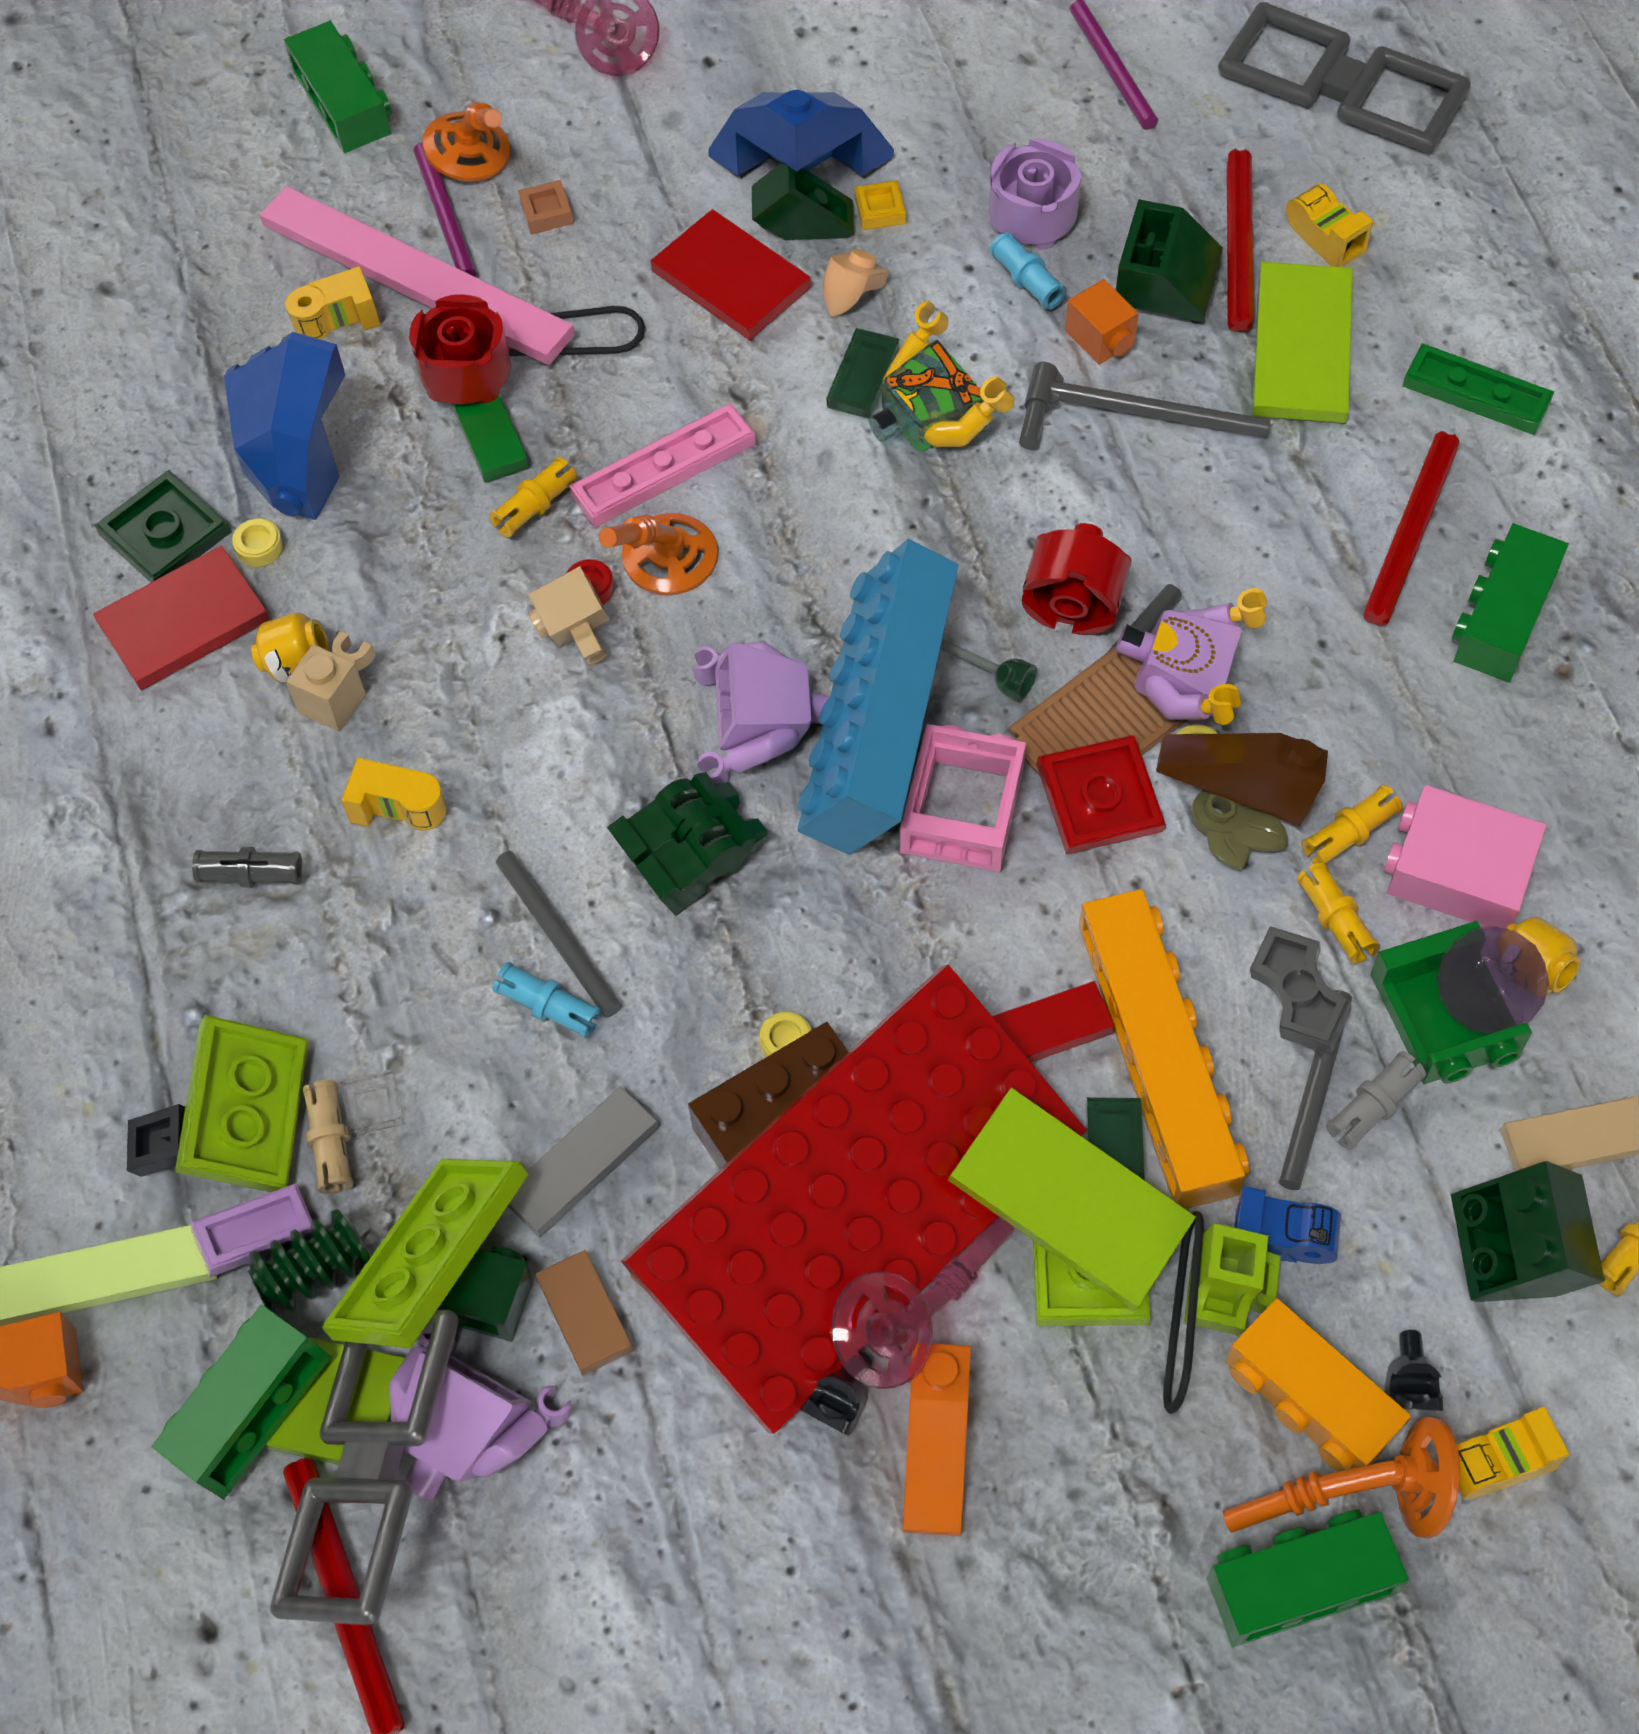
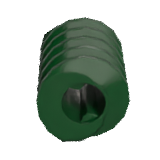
M338 1209L331 1211L332 1228L329 1230L319 1220L314 1219L311 1221L312 1239L307 1240L296 1229L290 1231L291 1249L288 1251L275 1239L270 1241L271 1259L268 1261L255 1250L249 1252L250 1270L248 1272L264 1306L274 1314V1301L278 1300L291 1311L296 1308L295 1290H300L308 1299L313 1300L316 1298L315 1280L320 1279L332 1290L337 1287V1269H341L349 1278L354 1279L357 1277L356 1259L360 1258L365 1263L370 1259L352 1220L348 1219Z

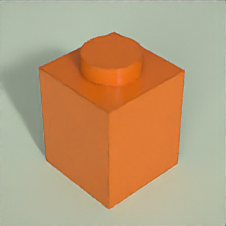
M1102 279L1067 301L1065 331L1100 365L1113 356L1125 354L1135 344L1139 313L1105 279Z

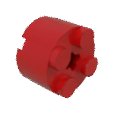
M464 294L449 295L436 300V307L425 314L422 309L411 323L409 340L420 381L426 389L429 398L436 402L444 401L452 404L490 403L499 396L500 388L508 379L511 370V358L503 322L498 312L495 313L488 307V303L483 299Z
M1080 523L1074 527V530L1063 529L1042 533L1036 538L1023 584L1022 606L1034 620L1052 629H1055L1057 622L1073 625L1072 633L1078 635H1093L1107 631L1113 626L1115 618L1119 613L1132 560L1120 547L1104 538L1103 531L1093 524Z

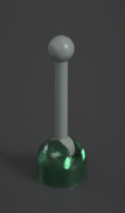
M942 637L940 649L994 673L997 688L1004 695L1021 702L1031 691L1037 676L1036 665L1017 658L1004 661L998 665L954 645Z

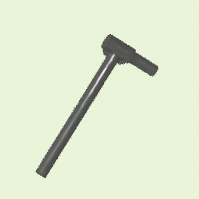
M1038 362L1033 367L1024 405L1027 410L1019 444L1026 449L1037 447L1044 415L1050 409L1058 406L1059 401L1263 438L1268 436L1271 419L1064 383V377L1059 373L1055 365L1049 362Z

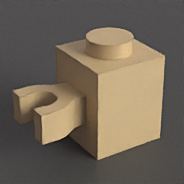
M580 566L528 594L535 609L528 612V615L541 638L549 635L558 647L575 640L583 658L587 660L590 666L607 658L593 629L606 623L610 618L590 579Z
M342 631L338 633L333 641L332 652L312 644L286 681L299 714L339 732L366 695L358 671L366 668L375 657L373 646L365 641L357 652L346 653L352 646L349 635Z

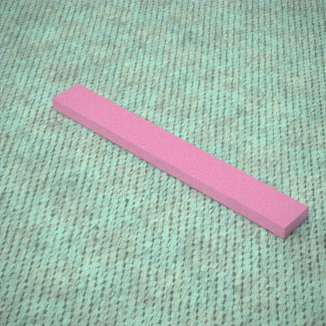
M288 186L259 214L263 226L350 269L360 266L363 275L430 308L436 307V300L449 295L464 294L483 299L488 303V307L495 313L498 312L502 318L507 345L548 366L575 336L573 324Z

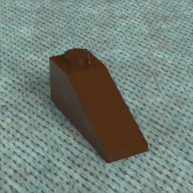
M1283 733L1165 734L1161 743L1156 772L1300 826L1325 782L1328 750L1318 747L1309 740L1296 739Z

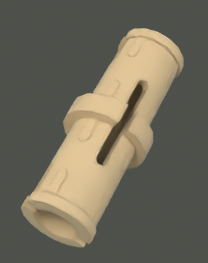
M319 1080L313 1082L315 1091H313L311 1084L303 1087L310 1128L306 1133L307 1147H312L318 1192L335 1194L342 1192L341 1184H343L345 1190L353 1187L346 1143L350 1141L349 1127L344 1126L341 1117L338 1083L333 1080Z

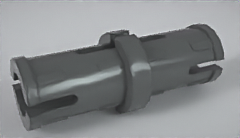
M242 847L239 852L196 850L192 861V872L196 883L239 882L241 887L253 888L255 883H293L294 885H299L302 878V857L299 851H293L292 853L256 852L254 847Z

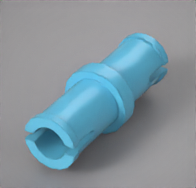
M1004 232L994 239L990 247V254L1011 273L1012 281L1019 288H1026L1041 303L1044 309H1053L1064 300L1067 288L1045 268V262L1038 254L1029 253L1010 232L1009 234Z
M510 962L505 963L500 969L498 976L504 979L502 982L499 980L494 981L493 992L531 1009L532 1016L541 1021L549 1018L575 1031L585 1039L591 1035L596 1027V1024L591 1021L592 1019L599 1020L601 1015L600 1007L593 1006L563 991L561 983L553 979L545 982L515 967Z

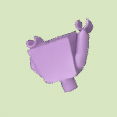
M763 641L747 644L731 642L727 648L722 650L721 654H717L716 650L710 646H702L696 651L695 659L698 665L693 668L696 681L706 686L716 683L719 750H727V756L722 758L715 752H705L698 759L697 765L702 772L711 768H718L714 773L709 774L715 784L727 783L729 779L728 771L732 769L739 773L792 750L800 742L811 723L821 724L819 722L820 713L830 695L809 693L808 668L803 662L786 657Z
M431 1334L419 1335L418 1338L421 1346L413 1347L390 1380L391 1422L408 1421ZM454 1338L428 1438L420 1446H404V1451L416 1457L405 1481L411 1484L413 1494L424 1499L433 1500L445 1476L459 1482L474 1479L477 1476L489 1477L522 1457L547 1432V1427L555 1428L566 1423L570 1417L571 1400L566 1402L564 1407L558 1411L547 1409L544 1405L554 1397L556 1388L546 1386L538 1394L537 1410H528L532 1403L530 1400L453 1357L451 1354L456 1346Z

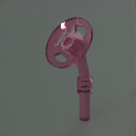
M532 0L547 7L548 12L552 15H556L568 22L576 20L575 38L578 49L585 61L601 73L612 76L631 74L642 68L650 60L657 47L659 21L652 4L648 0H631L639 7V10L636 12L624 4L612 3V0H586L584 4H581V0ZM597 5L601 13L593 10V8ZM613 10L623 11L629 17L624 20L614 15ZM585 26L593 28L594 33L585 35ZM646 26L644 43L637 54L634 55L628 47L634 41L636 27ZM606 39L615 44L616 49L606 48L601 42ZM597 48L605 55L618 57L619 63L605 62L595 56L592 51Z
M998 1216L961 1256H953L949 1260V1264L942 1267L941 1273H937L933 1277L934 1285L922 1295L908 1280L891 1272H870L852 1280L841 1292L832 1316L833 1343L845 1369L859 1382L877 1389L899 1387L915 1378L926 1364L931 1351L933 1340L931 1316L950 1300L958 1301L962 1297V1293H965L970 1288V1284L977 1281V1271L1014 1232L1013 1226ZM885 1286L899 1290L912 1304L906 1308L898 1301L889 1300ZM865 1294L869 1300L864 1304L859 1313L857 1330H852V1317L855 1307L860 1298ZM877 1309L879 1313H875L872 1315L874 1310ZM919 1329H921L919 1348L913 1360L908 1364L906 1359L914 1351L918 1342ZM906 1343L905 1347L902 1349L901 1344ZM868 1345L876 1355L882 1358H889L887 1373L876 1370L867 1364L858 1351Z

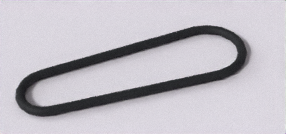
M607 306L550 313L561 319L607 313H625L631 316L638 325L637 335L625 345L616 347L564 348L559 355L615 354L628 351L637 346L643 338L645 330L643 319L636 311L625 306ZM509 349L510 356H528L515 349Z
M1199 1211L1192 1213L1196 1218L1181 1241L1163 1386L1164 1408L1169 1414L1177 1412L1181 1407L1187 1393L1192 1370L1204 1231L1203 1215ZM1195 1225L1183 1371L1178 1392L1172 1403V1383L1191 1234Z

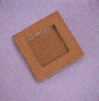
M561 180L518 190L520 204L531 235L574 224L572 211Z

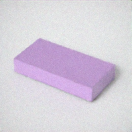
M296 1183L190 1222L191 1232L210 1277L250 1263L249 1252L252 1250L258 1252L262 1257L269 1256L270 1241L274 1239L285 1249L290 1248V1231L294 1229L298 1230L307 1240L312 1239V1219Z

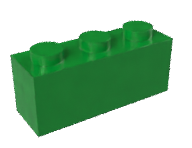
M329 20L284 39L294 75L344 154L391 134L387 118L388 115L392 114L390 102L383 89L375 90L373 87L374 80L367 64L364 61L357 62L356 51L347 34L341 36L332 21Z
M1512 523L1505 541L1495 538L1484 566L1492 568L1489 577L1478 576L1468 603L1476 605L1473 613L1470 615L1462 612L1453 632L1451 640L1460 643L1453 662L1510 683L1569 543Z
M260 1304L254 1314L240 1326L236 1337L217 1362L203 1374L199 1385L180 1410L169 1418L163 1428V1432L151 1447L194 1482L224 1500L332 1356Z
M1360 1509L1350 1510L1327 1521L1329 1528L1308 1535L1305 1527H1299L1272 1538L1274 1546L1252 1553L1250 1545H1243L1219 1554L1216 1557L1219 1564L1212 1566L1207 1582L1232 1648L1399 1594L1409 1579L1381 1511L1363 1517Z

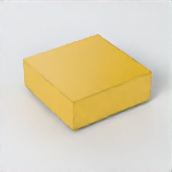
M898 180L854 187V198L862 231L906 224V211Z

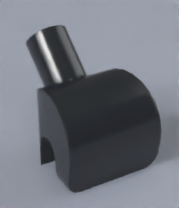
M1417 1330L1402 1331L1399 1334L1401 1356L1394 1359L1388 1367L1384 1392L1403 1409L1443 1411V1397L1439 1388V1378L1442 1377L1427 1357H1424L1422 1334Z
M859 1351L846 1363L841 1371H833L817 1381V1387L807 1397L800 1410L845 1435H851L866 1402V1390L861 1382L872 1366L871 1358L864 1352Z

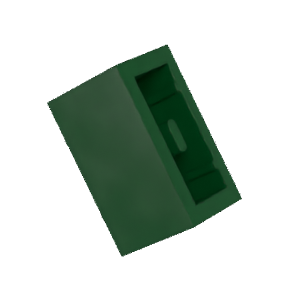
M1138 199L1118 267L1116 291L1134 309L1204 322L1223 247L1184 208Z
M1543 1161L1451 1194L1471 1301L1488 1302L1557 1297L1605 1282L1582 1174L1551 1162Z

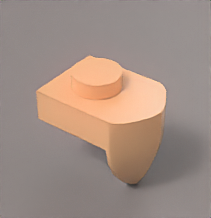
M852 249L849 253L832 255L830 257L824 274L823 294L831 317L838 316L851 309L859 301L863 292L884 288L890 271L877 265V258L859 249Z

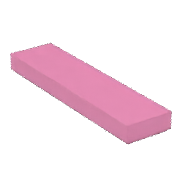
M729 403L569 485L570 493L595 528L755 445V433L732 403Z

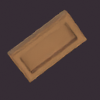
M586 1249L535 1273L537 1281L582 1376L633 1352L630 1340Z

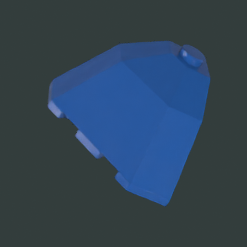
M791 90L788 92H763L735 108L710 145L708 156L737 176L768 157H772L780 163L783 162L796 172L802 168L809 171L828 158L834 157L863 176L894 156V148L861 108L835 92Z
M295 332L283 337L279 345L274 348L267 346L253 354L247 363L241 367L236 364L229 368L224 375L234 450L243 474L273 508L287 516L295 517L299 515L316 520L340 477L321 418L346 374L337 344Z

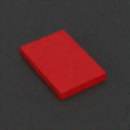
M711 209L650 260L652 272L749 341L811 288V277L714 209Z
M222 545L93 613L97 624L140 691L259 627L262 623L270 621L267 611Z

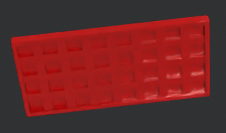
M947 964L941 966L626 1255L621 1262L768 1433L775 1434L801 1409L807 1397L817 1387V1381L833 1371L841 1370L855 1354L865 1347L998 1217L994 1212L947 1179L1010 1088L1019 1092L1080 1136L1087 1129L951 966Z

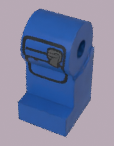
M1243 1186L1236 1206L1234 1228L1267 1235V1251L1280 1255L1281 1261L1328 1264L1337 1260L1341 1226V1213L1338 1210L1323 1204L1297 1203L1265 1196V1190Z

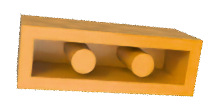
M1278 1298L1231 1345L1225 1361L1231 1367L1229 1370L1231 1376L1243 1389L1251 1394L1259 1392L1275 1407L1273 1411L1279 1421L1296 1434L1305 1433L1320 1447L1318 1452L1322 1459L1337 1472L1372 1465L1399 1436L1412 1417Z

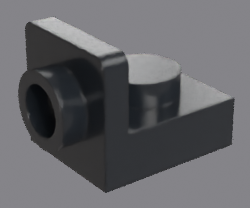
M177 1104L128 1120V1172L142 1177L176 1166L185 1106Z

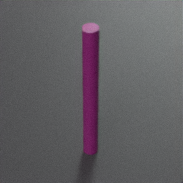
M1076 0L1071 4L1070 12L1142 128L1145 130L1153 128L1158 122L1157 116L1085 1Z
M422 142L418 143L413 151L455 268L476 277V270L440 172L427 161L423 152Z

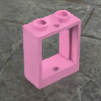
M926 724L900 827V853L1000 872L1024 770L1026 742L1016 741L1003 734L989 736L968 732L955 725L935 726ZM935 763L1007 776L995 828L923 814Z

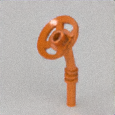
M475 102L471 103L465 112H451L437 117L427 126L423 134L422 148L427 161L441 174L459 181L476 182L496 176L505 168L510 156L509 139L504 130L499 126L502 122L501 113L487 103ZM462 119L454 124L450 123V121ZM490 130L494 132L499 141L498 151L493 148L494 140ZM435 133L441 134L440 142L445 151L443 154L438 151L435 145ZM481 133L484 134L487 143L480 141ZM448 135H454L453 146L448 140ZM482 155L486 163L473 166L458 164L459 157L475 158Z
M664 513L655 516L642 515L625 520L622 525L603 528L599 533V541L604 547L610 548L623 545L622 560L627 575L637 586L654 594L677 595L691 591L710 577L717 563L718 549L713 533L704 523L685 514ZM671 522L685 524L696 530L699 534L690 536L685 530L671 526ZM684 548H689L688 554L684 557ZM698 550L705 551L699 565L686 574L684 570L695 561ZM649 560L656 567L668 569V578L650 575L640 565Z
M1423 1417L1410 1428L1403 1442L1400 1454L1394 1460L1321 1476L1314 1471L1309 1473V1480L1304 1476L1297 1477L1296 1485L1292 1480L1286 1481L1282 1490L1224 1510V1521L1228 1530L1234 1533L1292 1511L1297 1516L1304 1514V1507L1309 1512L1316 1510L1317 1502L1321 1507L1329 1505V1498L1392 1485L1397 1493L1400 1514L1407 1529L1417 1537L1433 1538L1446 1527L1456 1505L1460 1483V1460L1457 1443L1452 1430L1446 1422L1440 1418ZM1431 1439L1437 1451L1439 1468L1436 1461L1431 1459L1430 1453L1426 1449ZM1435 1494V1499L1429 1512L1422 1518L1420 1512L1427 1509Z

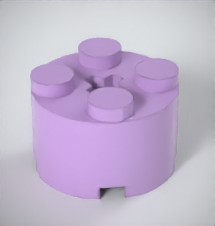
M1030 139L1029 145L1015 148V143L1003 148L996 155L991 166L989 197L991 228L1001 234L1004 232L1009 234L1010 232L1019 243L1031 244L1037 249H1048L1055 245L1057 239L1063 237L1072 229L1078 216L1081 170L1078 169L1075 163L1073 153L1065 146L1047 139Z

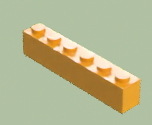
M1143 888L1082 903L1079 929L1103 1000L1115 1024L1114 1032L1171 1199L1183 1208L1189 1209L1239 1196L1245 1175L1249 1174L1248 1158L1243 1145L1240 1142L1234 1143L1227 1126L1231 1125L1232 1122L1229 1104L1223 1093L1216 1094L1210 1078L1214 1076L1212 1057L1206 1045L1199 1046L1193 1030L1197 1028L1195 1010L1190 998L1182 999L1176 983L1180 981L1178 962L1172 951L1165 952L1160 938L1164 934L1163 922L1157 906L1149 907Z

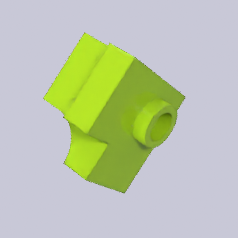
M1213 1223L1203 1233L1195 1326L1238 1336L1245 1330L1249 1311L1262 1314L1276 1299L1281 1256L1267 1251V1235ZM1191 1261V1269H1190V1277H1189V1285H1188V1293H1187V1302H1186V1310H1185V1318H1184V1323H1186V1324H1187V1317H1188V1306H1189V1294H1190L1192 1261Z

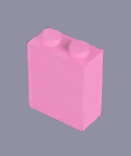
M1424 785L1418 803L1407 801L1398 830L1407 832L1404 844L1400 845L1393 842L1383 872L1393 875L1387 894L1469 922L1477 920L1481 926L1503 932L1508 925L1514 923L1519 913L1547 824Z

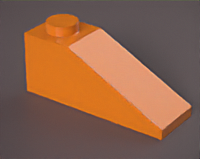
M61 1312L0 1326V1400L25 1406L31 1405L34 1408H49L64 1403L66 1396L83 1392L76 1328Z
M913 1342L903 1533L961 1537L971 1346Z

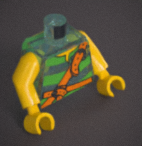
M930 301L922 302L917 307L914 317L920 327L917 332H910L883 378V410L869 417L871 430L880 442H884L901 432L915 450L922 452L934 447L966 446L982 429L987 427V424L993 419L992 412L994 410L1004 413L1011 410L1014 405V396L1009 391L1004 390L1006 383L997 376L988 378L980 389L938 339L933 342L928 340L931 335L942 334L949 324L947 315L942 311H939L935 319L928 323L930 316L935 311V305Z

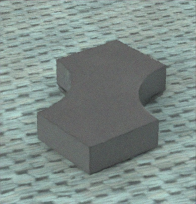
M1270 926L1250 967L1251 978L1268 986L1280 1000L1283 1007L1279 1025L1282 1039L1332 1054L1351 1012L1350 1001L1348 998L1331 990L1319 975L1317 970L1318 957L1321 951L1319 941Z

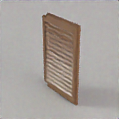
M1115 646L1013 723L1008 730L1016 737V741L1026 742L1025 761L1040 776L1036 765L1038 756L1135 735L1141 755H1143L1162 741L1165 734H1171L1185 723L1187 719L1170 720L1165 718L1146 696L1136 691L1134 682L1141 661L1115 652Z

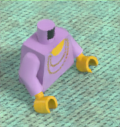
M1259 588L1247 589L1238 596V606L1236 607L1232 603H1226L1204 609L1163 611L1151 633L1126 624L1117 642L1115 652L1141 661L1134 682L1136 691L1146 696L1167 719H1187L1194 724L1206 725L1213 715L1216 723L1221 725L1229 724L1234 718L1233 707L1237 708L1241 705L1238 688L1235 685L1226 684L1242 628L1237 627L1238 621L1242 620L1249 628H1259L1265 623L1266 614L1264 607L1268 604L1265 593Z

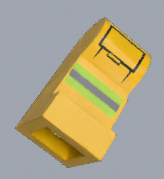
M1318 183L1287 202L1286 215L1291 227L1330 266L1343 267L1366 253L1374 221L1362 210L1354 214L1342 202L1339 203L1328 186ZM1347 243H1349L1350 247L1346 250Z
M360 266L293 290L285 301L286 311L294 332L309 337L322 339L332 330L357 322H361L363 330L381 325Z
M358 757L341 799L349 822L368 827L373 815L400 821L405 820L411 828L427 831L440 825L447 813L446 803L439 782L433 775Z
M1543 1406L1525 1413L1520 1419L1488 1431V1434L1480 1435L1458 1444L1460 1460L1459 1491L1464 1500H1471L1557 1470L1569 1457L1570 1453L1546 1407Z

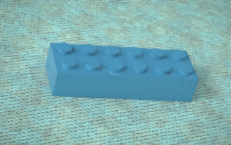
M909 538L893 552L887 551L884 553L878 564L867 573H860L852 585L850 598L854 602L851 614L847 617L841 628L840 639L844 641L841 654L830 672V681L834 683L830 698L825 702L819 717V722L823 724L820 740L815 744L809 757V766L812 767L809 784L804 788L798 801V810L802 813L797 831L848 855H851L901 822L959 564Z

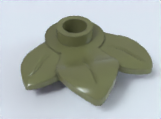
M1202 790L1192 803L1193 823L1199 832L1207 836L1209 850L1220 862L1235 870H1242L1248 859L1249 850L1278 852L1284 851L1288 846L1284 825L1275 816L1206 790ZM1214 808H1217V809L1220 810L1223 814L1218 813L1217 811L1214 810Z

